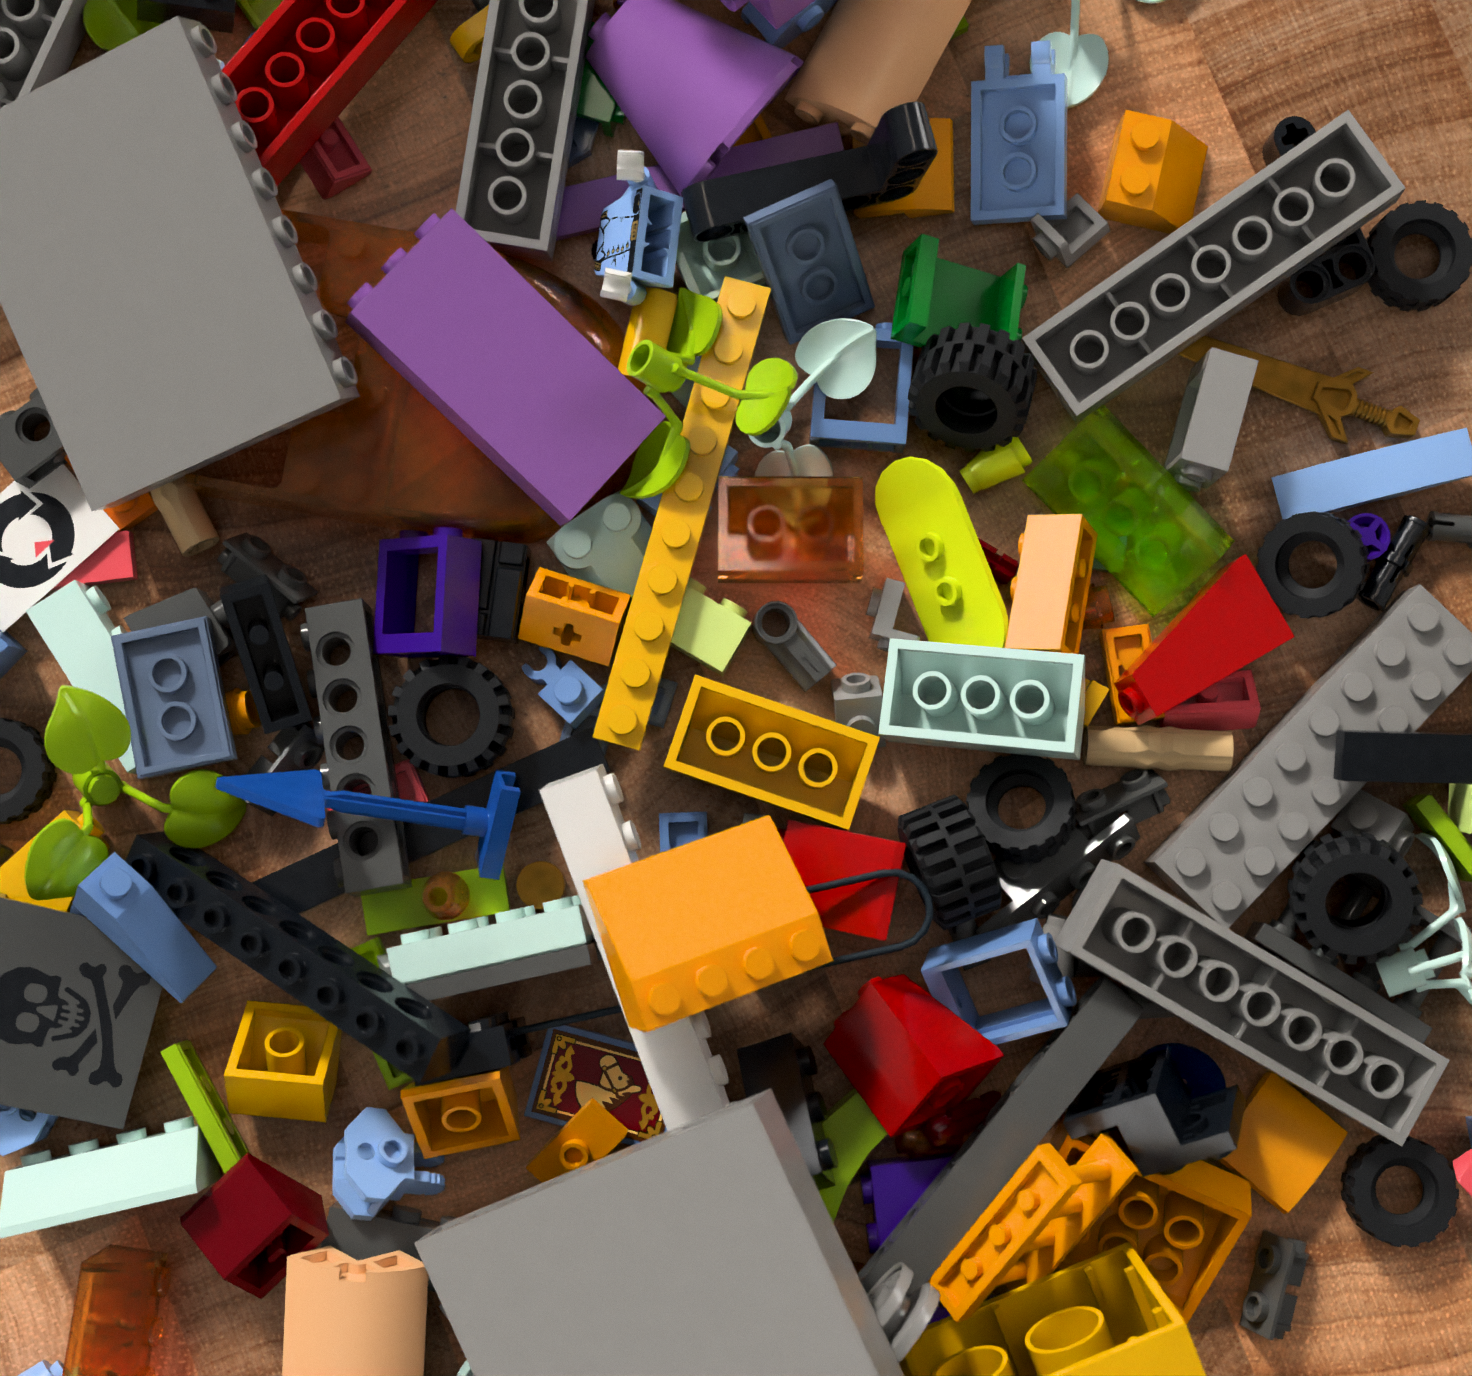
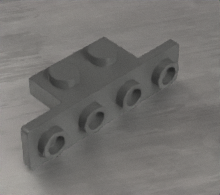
M1128 813L1123 814L1090 841L1075 826L1074 831L1072 830L1069 835L1070 839L1066 845H1062L1058 849V853L1052 857L1042 858L1041 862H1024V865L1014 864L1013 861L1009 860L1005 862L997 858L993 860L1001 890L1011 902L977 928L976 934L979 935L1034 918L1044 919L1047 917V914H1052L1058 908L1060 901L1075 889L1080 890L1086 887L1101 859L1110 862L1112 860H1119L1132 851L1135 843L1140 838L1132 817Z

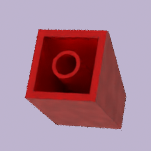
M787 820L785 829L777 828L805 887L883 869H901L906 847V843L793 820ZM882 877L809 894L818 911L822 927L886 941L899 877Z
M904 974L886 979L878 976L866 982L857 993L860 998L852 1008L838 1016L834 1021L836 1028L823 1043L890 1137L923 1126L928 1118L939 1113L946 1114V1110L964 1103L1004 1056L996 1045Z

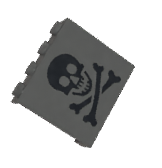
M0 893V1104L123 1129L162 986L85 916L6 898L7 894Z

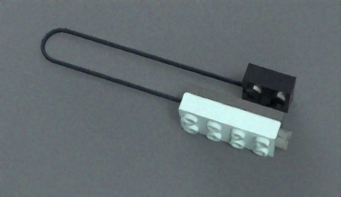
M883 869L807 886L806 889L811 894L882 877H900L910 881L920 890L926 906V917L923 925L912 938L893 945L834 957L832 962L809 971L898 952L916 945L928 932L933 919V900L927 886L914 874L901 869ZM579 895L544 902V913L536 914L534 905L495 913L496 924H489L488 915L447 924L449 931L447 935H443L441 926L400 935L402 945L386 948V954L377 955L380 969L428 1001L587 966L603 959ZM620 1005L531 1025H526L524 1016L510 1019L508 1011L479 1017L480 1019L468 1022L471 1031L451 1073L422 1083L414 1080L415 1087L511 1066L519 1062L520 1059L532 1055L528 1033L621 1013L622 1009Z

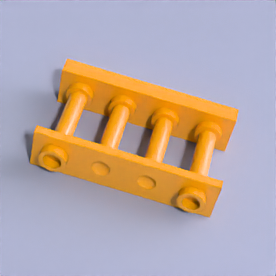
M1101 1133L1080 1160L1071 1166L1066 1163L1051 1143L1038 1145L927 1283L939 1291L941 1294L940 1302L956 1323L969 1320L996 1286L1005 1284L1011 1291L1052 1274L1139 1170L1107 1133Z

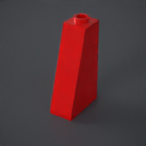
M1247 554L1220 568L1114 683L1119 692L1118 699L1122 709L1128 716L1135 719L1137 725L1158 717L1295 637Z

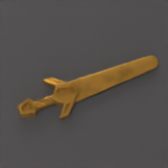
M1206 335L1177 354L1197 363L1213 347L1259 360L1252 387L1317 414L1329 439L1344 445L1348 441L1341 419L1348 415H1354L1355 418L1358 417V419L1363 421L1367 420L1371 424L1376 423L1377 426L1380 425L1384 436L1391 438L1410 439L1415 435L1420 419L1402 406L1386 410V408L1377 407L1373 403L1368 404V401L1364 402V400L1357 398L1358 394L1353 385L1374 373L1361 367H1356L1331 377Z

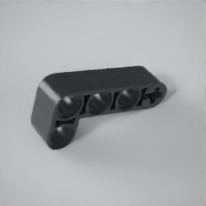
M1298 116L1286 117L1280 121L1263 145L1262 154L1266 166L1314 134L1316 131L1311 123ZM1361 228L1351 233L1282 282L1277 296L1279 304L1284 311L1296 316L1307 315L1351 296L1371 278L1375 270V260ZM1339 263H1347L1352 266L1356 279L1352 280L1344 277L1339 270ZM1296 281L1308 283L1313 290V298H1306L1300 295L1296 289Z

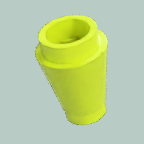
M1012 437L1011 443L1004 447L996 444L993 451L984 452L982 449L959 472L973 494H976L980 490H985L1025 473L1023 468L1033 463L1020 439Z

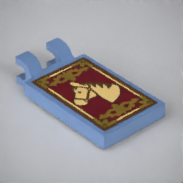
M569 1024L547 1029L524 1116L564 1126L591 1098H594L628 1129L626 1137L621 1143L633 1146L667 1132L634 1042Z

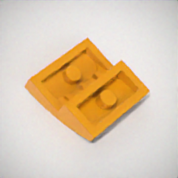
M928 118L938 153L916 190L910 195L895 201L855 209L854 214L859 219L901 213L906 214L909 218L954 213L953 121L950 118ZM853 137V148L867 146Z
M1269 1071L1263 1074L1245 1103L1237 1149L1233 1150L1228 1156L1219 1159V1161L1237 1176L1250 1181L1251 1188L1280 1212L1287 1214L1316 1181L1349 1132L1287 1081Z

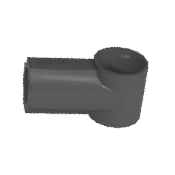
M781 601L768 602L753 616L751 626L756 640L767 647L804 692L809 690L837 666L797 619L795 611L787 603ZM777 612L785 618L787 628L784 635L773 637L762 628L764 614Z

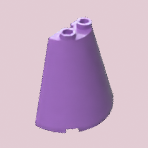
M617 0V4L621 7L614 16L611 17L605 12L589 31L588 36L594 42L585 57L681 196L683 189L694 183L707 180L713 174L728 151L768 104L771 105L799 72L804 62L792 53L675 0Z

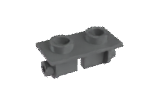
M246 532L223 541L222 544L227 548L217 559L222 565L221 571L236 583L267 574L281 619L285 617L287 620L292 621L302 610L298 603L317 595L318 591L307 583V577L299 569L284 564L272 554L270 546L263 539Z
M307 722L282 729L268 746L278 756L276 761L272 763L261 755L246 775L310 770L320 761L325 750L324 744H318L314 729ZM245 800L249 805L272 817L276 813V811Z
M1135 769L1125 773L1120 778V781L1103 789L1085 791L1075 801L1077 806L1075 818L1078 823L1076 828L1090 841L1117 820L1119 814L1124 811L1132 817L1135 824L1164 812L1163 806L1170 804V798L1164 789L1168 787V784L1153 769Z
M1263 1230L1260 1245L1255 1254V1265L1248 1292L1243 1302V1312L1239 1325L1269 1340H1273V1338L1283 1339L1285 1331H1291V1322L1298 1296L1286 1293L1285 1291L1287 1284L1301 1286L1306 1262L1310 1255L1305 1252L1306 1242L1290 1237L1286 1239L1270 1231Z

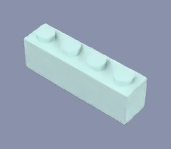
M73 580L26 610V613L72 686L92 691L113 703L126 717L111 636L127 633V631L121 625L114 626L106 613L111 610V606L97 586L94 585L90 588V586ZM130 741L128 750L118 759L128 773L137 774Z

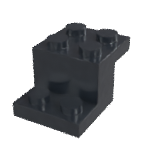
M1168 1048L1096 1071L1069 1105L1063 1124L1071 1140L1085 1135L1099 1137L1101 1133H1108L1115 1126H1118L1142 1177L1158 1172L1162 1175H1169L1181 1170L1188 1163L1205 1158L1208 1161H1216L1228 1156L1233 1150L1237 1149L1246 1100L1238 1084L1192 1098Z

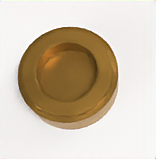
M536 861L528 864L521 870L517 878L516 887L520 899L527 906L534 905L535 909H544V902L563 897L566 881L562 871L556 865L547 861Z

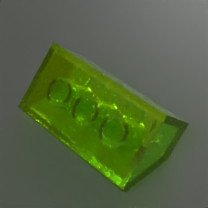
M1104 404L1085 417L1022 479L1054 514H1082L1098 534L1094 556L1152 617L1156 616L1218 561L1235 542ZM1128 536L1126 546L1118 537Z

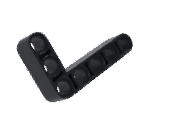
M909 102L891 108L883 114L867 146L700 181L683 189L681 196L683 197L694 241H714L748 233L743 217L829 179H832L837 184L845 212L904 198L916 190L936 157L938 150L925 105L922 102Z

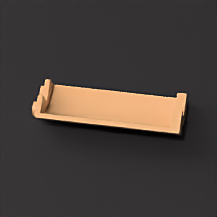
M838 0L784 100L795 107V114L805 122L812 125H823L839 119L851 128L850 134L855 139L868 145L885 112L898 105L917 101L972 0Z
M330 1245L287 1256L282 1376H424L429 1275L423 1262L401 1250L358 1261Z

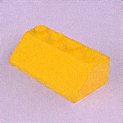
M695 674L663 767L666 770L847 831L854 817L880 737Z

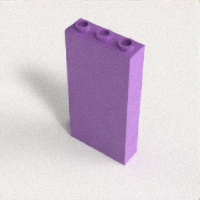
M452 208L441 219L433 213L414 233L420 241L408 253L400 247L381 267L386 276L374 288L366 282L349 299L347 304L353 310L349 313L345 322L561 526L572 520L666 416Z

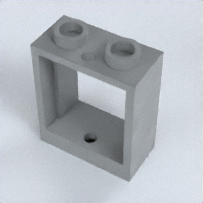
M1211 347L1190 370L1161 475L1173 479L1172 484L1175 487L1199 492L1201 487L1207 489L1228 472L1259 360Z

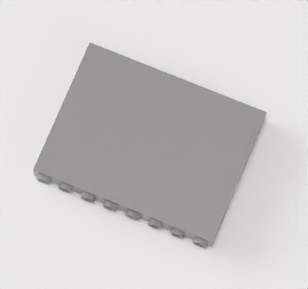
M180 16L164 22L0 108V304L91 511L117 507L360 397L355 385L358 381L355 368L350 360L342 355L336 341L338 336L336 324L329 312L322 308L316 294L318 289L316 277L312 269L302 261L295 245L298 242L296 230L292 222L282 214L275 198L278 194L276 183L268 170L262 167L255 151L258 146L256 136L249 124L242 120L235 104L237 100L236 89L230 78L221 71L214 55L217 52L216 42L210 31L201 22Z
M771 1089L439 1225L414 1243L474 1376H904Z

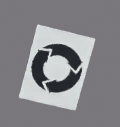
M64 464L30 489L14 481L0 493V630L3 633L22 617L26 610L33 607L120 529L103 509L91 511L79 481ZM54 540L36 557L34 542Z

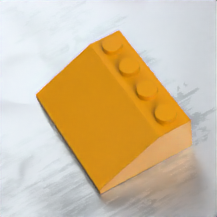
M770 815L582 880L628 1026L646 1033L833 961L818 911Z
M1065 1112L1049 1143H1051L1066 1163L1071 1166L1080 1160L1098 1137L1085 1135L1071 1140L1063 1124ZM1115 1126L1107 1134L1139 1170L1118 1126ZM1202 1160L1188 1163L1181 1170L1169 1175H1162L1158 1172L1142 1177L1139 1170L1057 1268L1064 1269L1129 1242L1185 1323L1188 1324L1252 1217L1250 1181Z

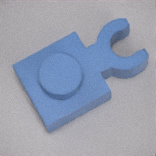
M540 647V652L547 658L546 667L540 671H535L525 663L522 666V670L534 683L546 685L538 695L576 729L603 701L605 691L571 659L561 669V660L558 655L550 648Z

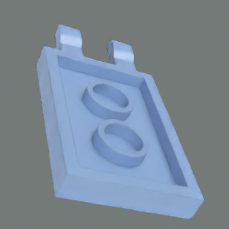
M1050 40L1031 42L1032 74L1009 75L1010 56L1008 53H1005L1004 45L984 46L985 80L971 81L970 221L974 225L1028 222L1037 213L1045 220L1067 219L1068 79L1065 73L1054 74L1056 51L1051 49Z

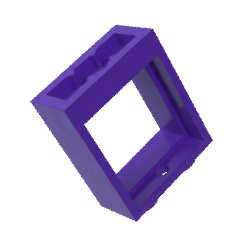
M436 527L433 529V535L428 536V532L401 530L399 538L379 540L373 654L406 659L438 658L439 655L476 657L482 541L462 537V529L451 527ZM438 553L433 632L414 633L419 554Z

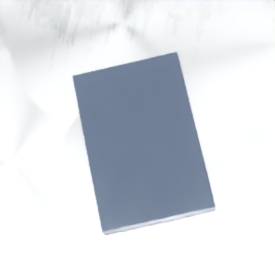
M832 179L743 217L768 288H771L770 296L782 331L790 345L800 341L811 328L831 319L852 318L875 308L837 184Z
M203 616L111 636L125 714L131 728L130 741L138 779H147L238 759L210 617Z

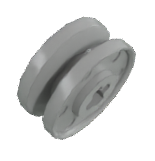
M899 1262L890 1268L867 1294L898 1363L906 1356L928 1325L938 1306L941 1295L931 1284L925 1283L907 1296L906 1294L911 1285L914 1272L903 1262Z

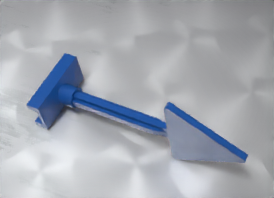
M316 769L218 777L215 786L220 791L319 828L324 827L326 818L325 808H330L341 813L461 830V834L479 837L475 858L480 877L496 880L500 878L520 796V788L513 787L516 777L515 772L497 769L495 770L487 808L466 805L464 808L351 791H327L323 789L321 771Z

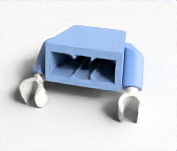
M618 150L617 180H627L629 187L621 198L603 209L600 218L598 240L593 243L591 254L595 261V274L604 278L600 297L636 306L641 304L646 297L645 287H673L683 197L657 189L649 170L644 166V151Z

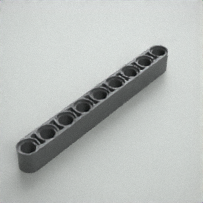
M1105 975L1098 978L1072 1008L1068 1026L1055 1029L857 1274L866 1294L890 1268L899 1262H903L914 1272L911 1285L906 1294L907 1296L921 1285L927 1283L1134 1026L1143 1012L1144 1008Z

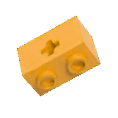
M539 567L525 597L518 639L609 667L621 639L631 595Z

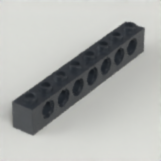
M164 832L136 835L125 862L153 886L181 921L418 1083L451 1073L471 1031L469 1027L202 849L179 846L168 839Z

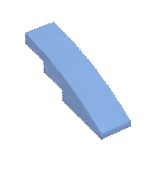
M1467 428L1271 477L1282 520L1305 512H1338L1378 500L1385 501L1472 477V444Z

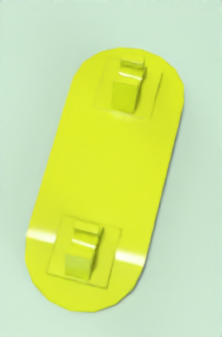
M910 456L895 460L882 471L875 487V506L928 642L1005 648L1009 626L1006 607L956 484L941 467L927 459Z

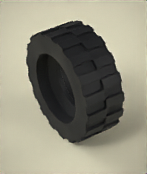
M1417 200L1413 204L1407 202L1399 205L1394 211L1391 210L1369 232L1370 236L1366 239L1375 260L1374 273L1367 281L1371 287L1370 291L1375 297L1379 296L1384 300V304L1389 307H1398L1400 311L1409 312L1410 310H1417L1419 312L1427 310L1432 305L1435 307L1441 304L1461 288L1460 285L1468 279L1471 273L1469 269L1472 266V238L1469 236V228L1466 223H1462L1457 217L1458 214L1452 209L1449 211L1442 204L1437 202L1430 204L1426 203V200ZM1412 234H1419L1428 237L1435 243L1439 250L1440 261L1436 271L1431 276L1414 279L1406 276L1399 270L1395 262L1394 253L1398 242L1402 238Z
M1328 512L1299 513L1281 520L1263 538L1265 542L1258 549L1257 557H1259L1258 565H1256V571L1275 604L1281 607L1283 612L1289 615H1300V618L1308 619L1328 616L1351 604L1357 598L1356 595L1359 591L1363 590L1366 581H1364L1365 576L1369 573L1370 564H1367L1368 548L1364 546L1361 540L1363 537L1359 531L1354 530L1350 526L1351 523L1344 518L1340 519L1335 517V514ZM1307 541H1319L1326 544L1336 556V573L1328 584L1320 588L1301 586L1293 579L1289 570V559L1292 552L1297 546Z
M0 718V747L7 748L17 755L21 763L22 773L18 784L11 791L0 795V824L22 821L29 818L28 815L32 812L37 813L43 807V802L50 798L53 792L51 790L53 782H56L57 778L55 765L46 754L44 739L39 735L40 732L34 727L26 726V723L6 718Z
M1011 754L1004 757L1001 755L994 758V761L989 765L985 764L979 770V775L976 778L973 777L970 783V793H967L966 803L984 836L990 853L995 854L997 859L1004 862L1009 860L1013 861L1014 864L1024 865V862L1037 863L1041 862V859L1044 857H1052L1058 853V849L1062 845L1065 846L1069 841V835L1076 826L1075 814H1077V806L1071 782H1068L1064 770L1055 766L1053 760L1048 757L1045 759L1031 755ZM1017 787L1035 789L1043 796L1046 803V810L1042 819L1036 825L1027 829L1011 828L998 815V805L1003 795Z
M1380 1135L1371 1137L1372 1140L1367 1143L1362 1142L1356 1147L1357 1151L1353 1156L1350 1155L1346 1161L1347 1167L1341 1175L1343 1190L1340 1191L1342 1200L1346 1202V1211L1349 1216L1357 1221L1356 1225L1363 1231L1391 1246L1401 1247V1245H1406L1411 1248L1419 1246L1422 1242L1429 1243L1435 1240L1437 1234L1441 1231L1444 1232L1449 1227L1448 1222L1452 1216L1455 1217L1457 1211L1455 1205L1456 1199H1459V1189L1456 1188L1455 1180L1457 1179L1455 1172L1448 1166L1449 1161L1444 1155L1435 1151L1436 1148L1410 1136L1407 1137L1403 1146ZM1390 1167H1409L1417 1173L1422 1182V1198L1419 1204L1408 1213H1390L1380 1205L1377 1199V1180Z

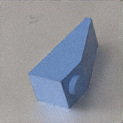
M116 852L110 855L78 885L72 905L181 1004L217 969L215 963L153 886Z

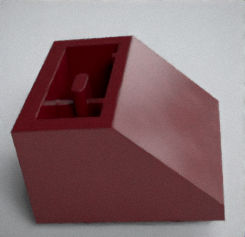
M246 1153L180 1217L182 1227L220 1276L227 1282L259 1299L265 1297L286 1276L287 1256L313 1250L329 1235L322 1195L249 1153Z

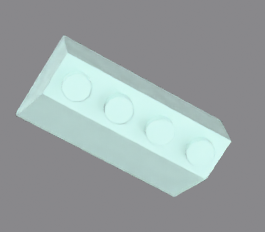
M890 638L878 733L887 741L1080 760L1085 716V655Z
M193 1116L163 1123L165 1132L147 1135L145 1127L116 1134L117 1143L99 1146L98 1138L68 1145L69 1154L52 1158L50 1149L20 1156L22 1165L5 1171L0 1207V1239L198 1193L221 1178L219 1162L200 1126L194 1124Z

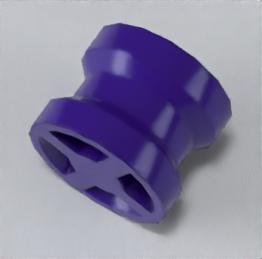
M1361 513L1347 520L1351 523L1350 526L1354 530H1358L1363 538L1361 540L1364 546H1368L1369 555H1367V562L1380 557L1387 550L1390 544V530L1381 517L1372 513Z

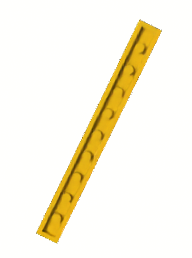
M728 276L724 277L717 301L722 309L721 327L711 348L702 355L697 373L735 389H744L771 295V288ZM694 382L683 419V429L680 435L690 441L688 459L676 482L662 493L592 736L594 739L640 751L740 403L738 399Z

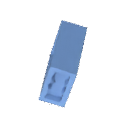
M878 323L875 326V330L877 331V348L899 349L894 424L824 419L826 395L820 390L816 382L813 388L809 444L818 447L903 453L907 439L908 392L911 385L913 345L890 339L893 323Z
M1038 918L930 948L921 968V973L932 997L994 1045L1068 1026L1072 1007L1077 1002L1075 988L1071 979L1068 976L1063 977L1057 965L1058 951L1055 941L1050 933L1044 934ZM1026 948L1048 998L979 1016L958 967Z

